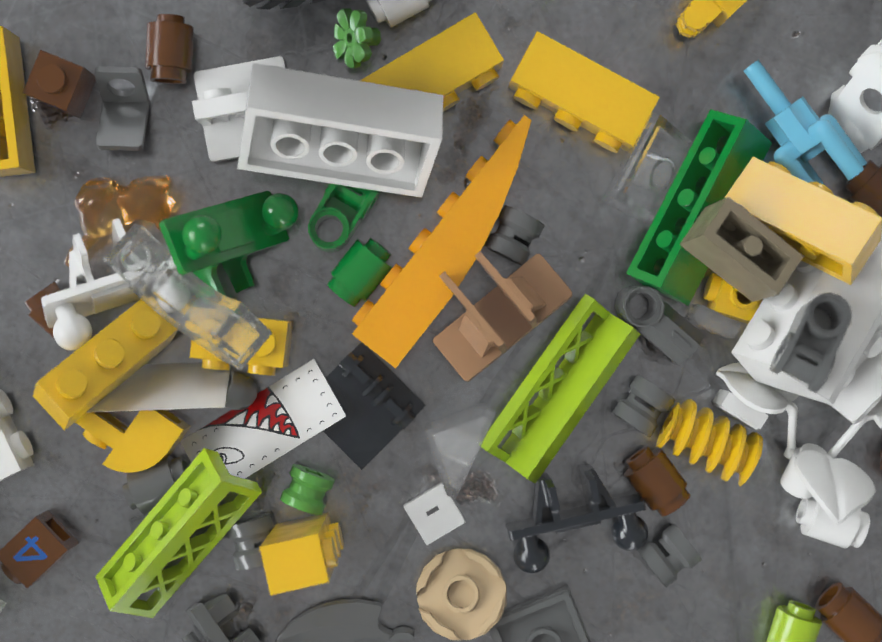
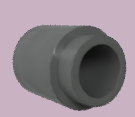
M167 456L146 470L127 473L128 482L123 484L122 488L129 507L132 510L138 508L143 515L148 514L189 466L185 458L180 456L173 459L171 456Z

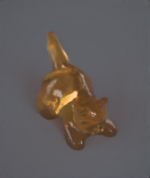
M170 176L137 178L125 187L118 185L111 177L93 178L84 183L74 200V205L79 211V224L84 232L82 241L86 251L90 250L101 238L112 234V220L118 218L122 227L137 220H144L153 223L161 231L159 223L170 217L172 207L175 204L174 197L167 193L171 181ZM72 246L71 248H69V251H68L67 256H66V258H65V265H66L68 268H69V252L73 250V246Z

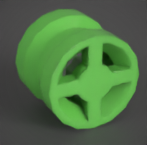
M293 464L289 473L292 481L290 486L283 490L280 500L303 512L322 515L326 506L323 498L325 493L332 489L335 479L318 470Z

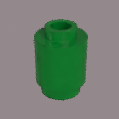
M371 237L366 243L357 239L330 272L333 277L327 283V286L345 302L356 307L361 299L366 301L393 268L387 261L392 254Z

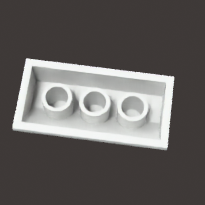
M253 63L237 169L422 198L442 141L443 95Z
M882 236L880 243L852 285L800 261L779 295L763 299L731 352L756 382L833 406L882 321ZM822 293H834L847 301L851 308L852 319L836 353L835 363L821 389L814 393L808 390L807 383L781 371L779 374L771 372L770 365L799 309ZM814 309L813 315L816 324L822 329L830 330L832 322L828 313L822 309Z

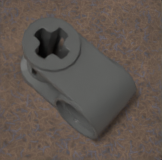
M822 293L803 305L796 313L787 335L779 345L771 362L770 371L779 374L781 371L807 383L808 390L817 393L833 368L836 353L851 323L852 313L847 301L838 294ZM814 309H822L828 313L832 322L830 330L822 329L816 324L813 315Z

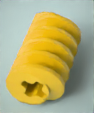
M692 399L685 400L681 405L677 403L665 419L657 438L656 447L662 448L671 439L674 441V456H679L687 447L691 449L690 464H696L702 456L707 457L706 472L711 473L721 464L723 465L721 480L728 481L736 472L740 474L738 485L741 487L751 476L761 457L763 449V437L761 434L751 432L747 435V430L742 424H735L730 427V420L724 415L718 416L713 420L714 413L708 407H703L697 412V404Z

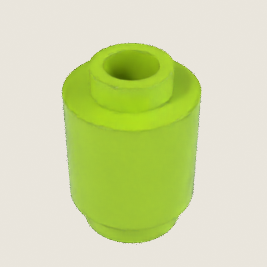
M789 600L788 606L778 605L766 642H816L822 625V621L814 616L816 609L794 600Z

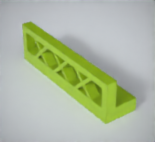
M585 293L481 440L479 446L536 484L538 478L541 477L641 333L611 314L599 302ZM593 312L595 316L585 330L582 331V326ZM563 354H565L564 360L561 362L559 367L555 368V364L558 362L560 357ZM539 391V395L533 404L528 406L531 398ZM513 429L511 435L504 443L502 448L499 447L498 445L501 443V441L508 433V431Z
M203 448L95 576L109 611L153 618L262 493L258 483L230 475L219 453ZM229 491L238 493L233 501L217 506ZM212 524L205 533L190 538L197 529ZM185 556L179 564L162 570L168 562ZM157 588L147 601L137 599L142 593Z

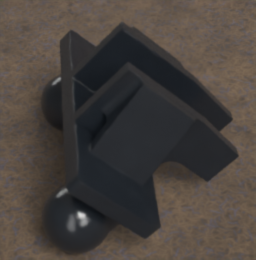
M590 464L578 465V471L586 505L561 511L555 485L547 473H543L538 478L535 486L533 516L506 523L510 541L519 539L514 548V561L522 571L538 573L548 565L550 550L547 544L538 538L537 535L553 531L558 534L601 524V520L618 517L612 526V538L615 544L626 551L637 550L648 539V527L645 521L636 515V512L646 510L644 499L638 494L612 499L595 469Z

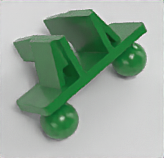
M267 190L166 218L159 223V227L180 275L193 274L209 309H213L228 302L217 275V266L222 263L236 293L254 286L255 284L246 264L247 256L288 241L289 236L286 229L292 227L297 221L299 208L291 196L283 193L272 195Z

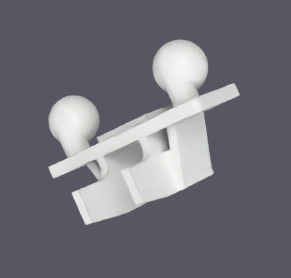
M119 218L112 220L114 260L119 272L94 280L89 266L88 253L80 233L72 235L73 250L69 252V288L41 298L45 320L48 328H53V336L56 343L70 351L79 349L92 337V327L86 316L139 300L147 294L149 296L154 294V302L168 317H177L184 314L191 304V293L187 286L182 283V275L178 273L172 256L148 262L127 239Z

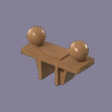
M481 251L475 255L477 261L495 281L497 287L475 305H472L446 272L440 275L442 281L465 307L466 312L434 337L433 343L464 381L470 382L572 298L571 289L542 255H534L505 279Z

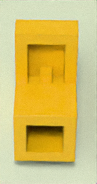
M169 410L139 411L129 426L109 412H87L75 422L85 429L82 435L92 444L102 449H106L107 446L113 449L103 462V465L112 470L126 473L143 471L162 461L176 449L191 427Z

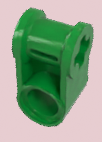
M329 183L321 202L308 223V233L314 245L327 253L342 250L350 241L361 221L366 218L374 206L381 191ZM346 187H349L350 189L354 190L355 192L359 193V194L362 195V196L357 195L356 193L352 192L351 190L347 189ZM326 219H335L343 226L341 236L333 242L322 241L317 235L319 225Z

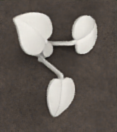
M740 362L723 366L717 370L715 376L723 379L730 391L752 409L768 414H779L785 410L787 411V447L783 455L790 461L780 482L788 493L801 499L814 497L836 525L842 523L853 512L864 507L872 500L875 486L871 478L851 461L835 457L867 421L874 419L876 424L882 429V400L859 423L852 424L828 453L822 447L812 443H806L802 447L797 448L798 407L792 401L796 400L799 395L756 382Z

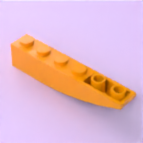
M526 115L517 124L509 120L493 140L499 145L495 153L489 160L482 155L465 175V178L471 182L461 196L457 195L454 191L449 195L437 211V214L443 219L432 232L424 228L408 248L414 253L410 261L404 268L396 263L380 283L386 289L384 294L376 304L368 299L351 320L358 326L352 335L394 368L400 364L454 295L442 281L440 275L446 272L457 287H459L475 262V255L482 250L501 212L518 169L532 121Z

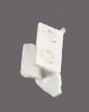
M882 39L877 45H871L857 59L858 62L849 72L852 79L846 86L843 85L833 92L830 100L828 114L834 116L860 153L868 149L873 150L882 143V111L870 109L863 98L864 91L868 88L875 89L882 95Z

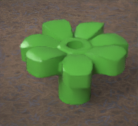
M344 8L337 13L339 23H335L334 38L340 41L334 44L333 52L337 59L345 60L347 67L356 68L361 66V62H367L370 59L372 52L369 46H378L380 44L381 33L376 27L366 26L367 14L364 10L352 11L351 8Z

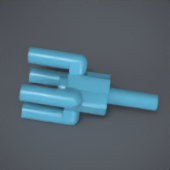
M759 59L743 70L775 114L773 118L764 124L780 145V148L774 153V161L787 168L793 176L808 183L812 181L819 182L825 185L808 161L825 149L847 180L852 179L864 170L863 166L867 161L834 116L825 114L819 118L803 96L791 104Z

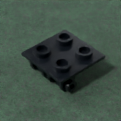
M361 342L325 378L346 417L326 428L323 432L362 470L402 429L404 430L416 418V415L426 405Z

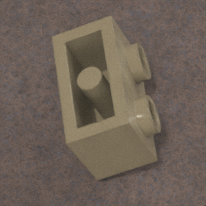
M730 197L705 207L680 243L684 249L752 302L779 295L804 257L786 243L782 237L771 231Z

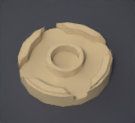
M451 549L438 554L423 568L417 582L416 596L422 619L435 633L450 640H471L488 633L500 621L507 605V584L502 571L489 556L474 549Z

